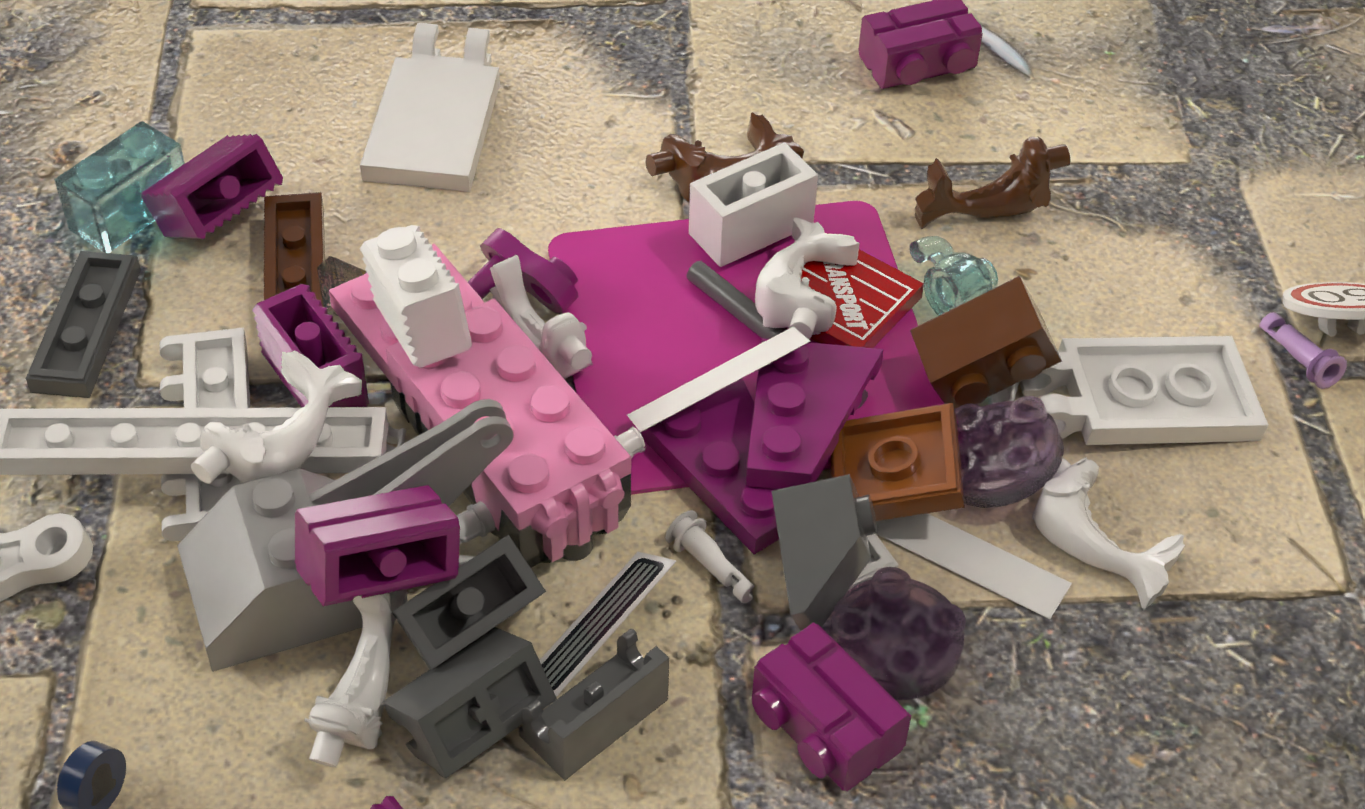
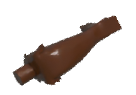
M752 112L747 130L748 140L755 148V151L739 156L716 155L706 152L705 147H702V142L699 140L695 141L694 145L679 135L669 134L667 137H664L660 152L647 155L645 162L651 176L669 173L679 186V191L683 198L690 203V183L784 142L801 158H803L804 150L793 141L792 136L776 134L770 122L763 115H756Z
M1029 137L1023 142L1019 155H1010L1011 167L1001 177L983 187L965 192H958L952 189V181L940 160L936 158L932 165H928V189L921 192L915 198L917 203L915 218L920 228H925L937 218L949 213H960L976 217H1004L1025 214L1041 206L1047 207L1051 200V191L1049 189L1050 170L1069 166L1071 162L1067 146L1061 144L1047 148L1040 137Z

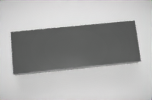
M80 251L26 376L30 393L82 398L91 397L141 271L136 255Z

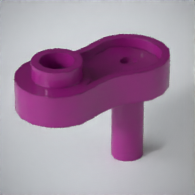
M497 228L480 245L481 251L488 262L468 281L469 285L483 300L491 292L490 289L495 287L490 267L518 255L525 290L549 310L560 315L579 297L574 286L578 282V278L566 263L557 257H552L548 261L531 251L512 234L502 228Z

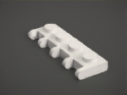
M244 327L166 336L160 341V356L168 361L183 360V374L167 376L161 380L160 395L163 399L168 401L184 400V408H250L248 352ZM162 474L161 490L163 493L169 496L186 495V513L170 515L162 520L163 538L169 541H182L232 486L242 484L240 480L232 474H220L210 484L201 481L195 474Z

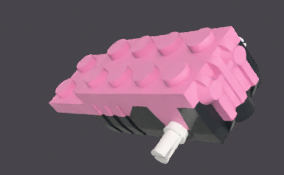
M432 244L433 250L437 251L438 257H441L442 263L446 265V270H450L455 283H459L472 346L468 351L422 368L414 366L373 300L374 295L370 290L372 286L368 281V273L330 289L331 307L388 378L391 385L392 399L400 413L408 423H411L418 435L441 424L473 402L491 399L502 405L506 414V420L510 423L513 430V440L463 491L471 504L467 506L466 511L456 515L460 525V544L466 543L478 536L485 537L489 532L497 536L499 540L509 535L530 568L540 563H551L560 558L569 561L584 559L593 549V535L608 534L618 528V522L623 520L631 507V458L635 454L645 451V442L642 435L635 427H632L618 436H613L498 301L493 298L484 302L435 244ZM489 416L481 417V418L477 419L475 422H477V421H479V420H481V419H483V418L489 417Z

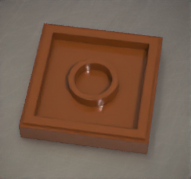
M953 403L847 420L839 433L838 444L831 454V478L850 474L859 496L870 495L877 521L965 508L957 418Z

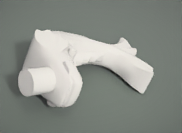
M793 218L792 237L795 242L777 252L761 270L756 283L755 306L758 313L763 317V326L770 328H791L794 326L806 338L810 339L812 335L826 332L832 327L836 316V304L830 297L811 289L807 277L802 278L801 282L800 276L802 275L804 263L821 261L854 266L857 264L860 243L855 241L854 236L825 233L824 228L819 222L810 223L800 218Z
M518 255L490 267L495 287L490 289L493 298L498 301L564 379L593 365L591 361L592 353L586 347L584 331L587 327L583 322H579L573 314L567 312L557 315L545 323L534 311L523 285Z
M295 350L291 353L282 352V374L288 383L306 396L308 403L305 407L295 412L294 417L286 420L283 425L277 426L273 431L259 433L258 431H253L248 423L243 425V430L239 429L238 431L235 428L230 429V426L225 427L220 422L208 423L203 428L200 436L201 449L204 453L191 464L192 471L201 481L210 484L224 470L239 479L241 483L300 468L312 453L319 440L328 407L335 401L360 395L362 380L354 374L345 372L340 365L319 369L309 358Z
M1055 450L1050 451L1037 467L1050 479L1045 483L1032 515L1037 529L1052 544L1080 561L1127 578L1134 585L1141 607L1145 611L1157 597L1162 596L1169 583L1167 571L1172 568L1185 547L1183 544L1184 535L1178 534L1167 537L1156 546L1141 553H1132L1120 549L1114 541L1108 539L1105 532L1099 529L1098 524L1092 520V513L1088 509L1090 501L1087 492L1096 481L1099 466L1093 460H1088L1087 457L1071 465Z
M406 589L367 598L357 596L353 599L354 604L362 614L363 629L355 654L336 689L329 698L317 696L309 719H304L305 722L309 723L311 729L317 732L309 760L325 766L337 767L344 743L365 749L377 747L378 738L382 735L380 729L383 724L380 721L384 710L382 702L386 698L388 688L391 639L396 620L392 611L401 606L408 594Z

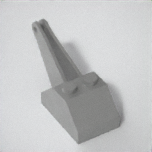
M491 399L473 402L441 424L337 480L297 468L232 486L177 545L212 672L363 628L362 614L353 600L323 607L313 594L311 585L308 586L297 572L295 563L296 509L429 485L441 498L442 504L445 503L449 507L512 442L513 430L510 423L506 420V414L502 405ZM489 416V417L483 418V419H481V420L475 422L477 419H479V418H481V417ZM406 595V597H405V599L403 600V602H402L401 605H403L404 603H406V602L408 601V600H407V595Z

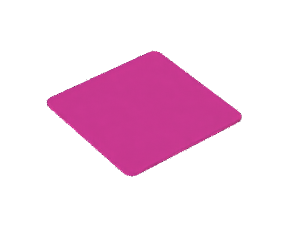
M863 201L815 205L814 223L819 222L824 228L825 233L854 236L855 241L860 243V250L898 269L879 214L872 205ZM689 219L568 232L560 234L551 240L548 246L549 259L552 257L561 259L572 269L578 278V282L574 286L579 297L563 313L569 312L573 314L579 322H583L586 325L587 329L584 331L586 347L592 353L591 361L593 365L572 375L575 391L613 436H618L632 427L637 429L627 416L631 412L762 343L761 337L687 279L689 268L697 261L704 262L755 303L756 283L761 270L777 252L795 242L792 235L722 267H719L690 236ZM913 309L874 347L883 349L881 368L875 379H870L865 388L868 392L867 400L856 410L854 416L849 415L847 420L944 404L929 382L910 332L911 329L918 326ZM809 339L811 341L809 343H817L814 340ZM758 370L743 377L754 402ZM646 442L645 451L639 452L631 458V495L688 487ZM831 456L823 470L831 469Z

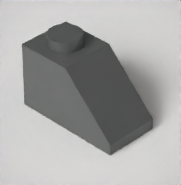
M850 474L772 491L790 614L800 631L813 622L822 627L871 560L867 536L878 534L874 506L870 495L859 496Z
M507 535L460 566L456 579L434 583L392 611V613L428 668L432 670L544 594L546 590L510 536Z

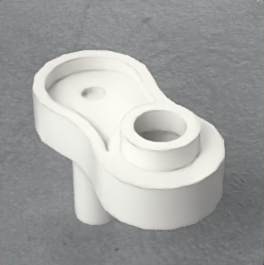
M57 513L47 515L19 530L0 533V602L31 586L66 581L79 574L87 566L92 557L93 543L79 520L72 515Z

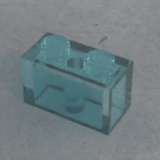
M141 121L55 178L68 229L100 251L110 253L154 222V218L141 198V193L185 164L181 144Z

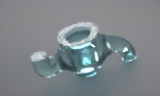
M926 236L910 244L909 250L914 261L922 263L929 260L935 265V267L928 269L924 275V291L930 306L937 315H941L997 287L998 275L996 269L985 258H977L970 253L955 252L951 244L939 236Z

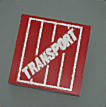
M860 249L858 251L857 264L854 266L821 261L804 263L802 275L800 276L801 282L802 278L807 277L811 289L830 297L836 304V316L832 327L826 332L812 335L810 339L820 344L874 348L922 298L924 283Z

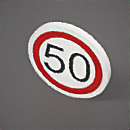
M1348 282L1310 283L1294 286L1284 291L1283 305L1294 312L1318 317L1319 329L1331 337L1336 335V319L1349 320L1347 324L1349 329L1359 335L1365 333V284Z

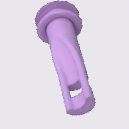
M1277 313L1267 314L1260 322V328L1284 346L1299 363L1307 368V379L1315 383L1318 388H1329L1335 385L1344 375L1347 361L1344 357L1339 356L1336 350H1322L1292 325H1286L1285 320ZM1276 326L1281 327L1277 332L1272 330Z

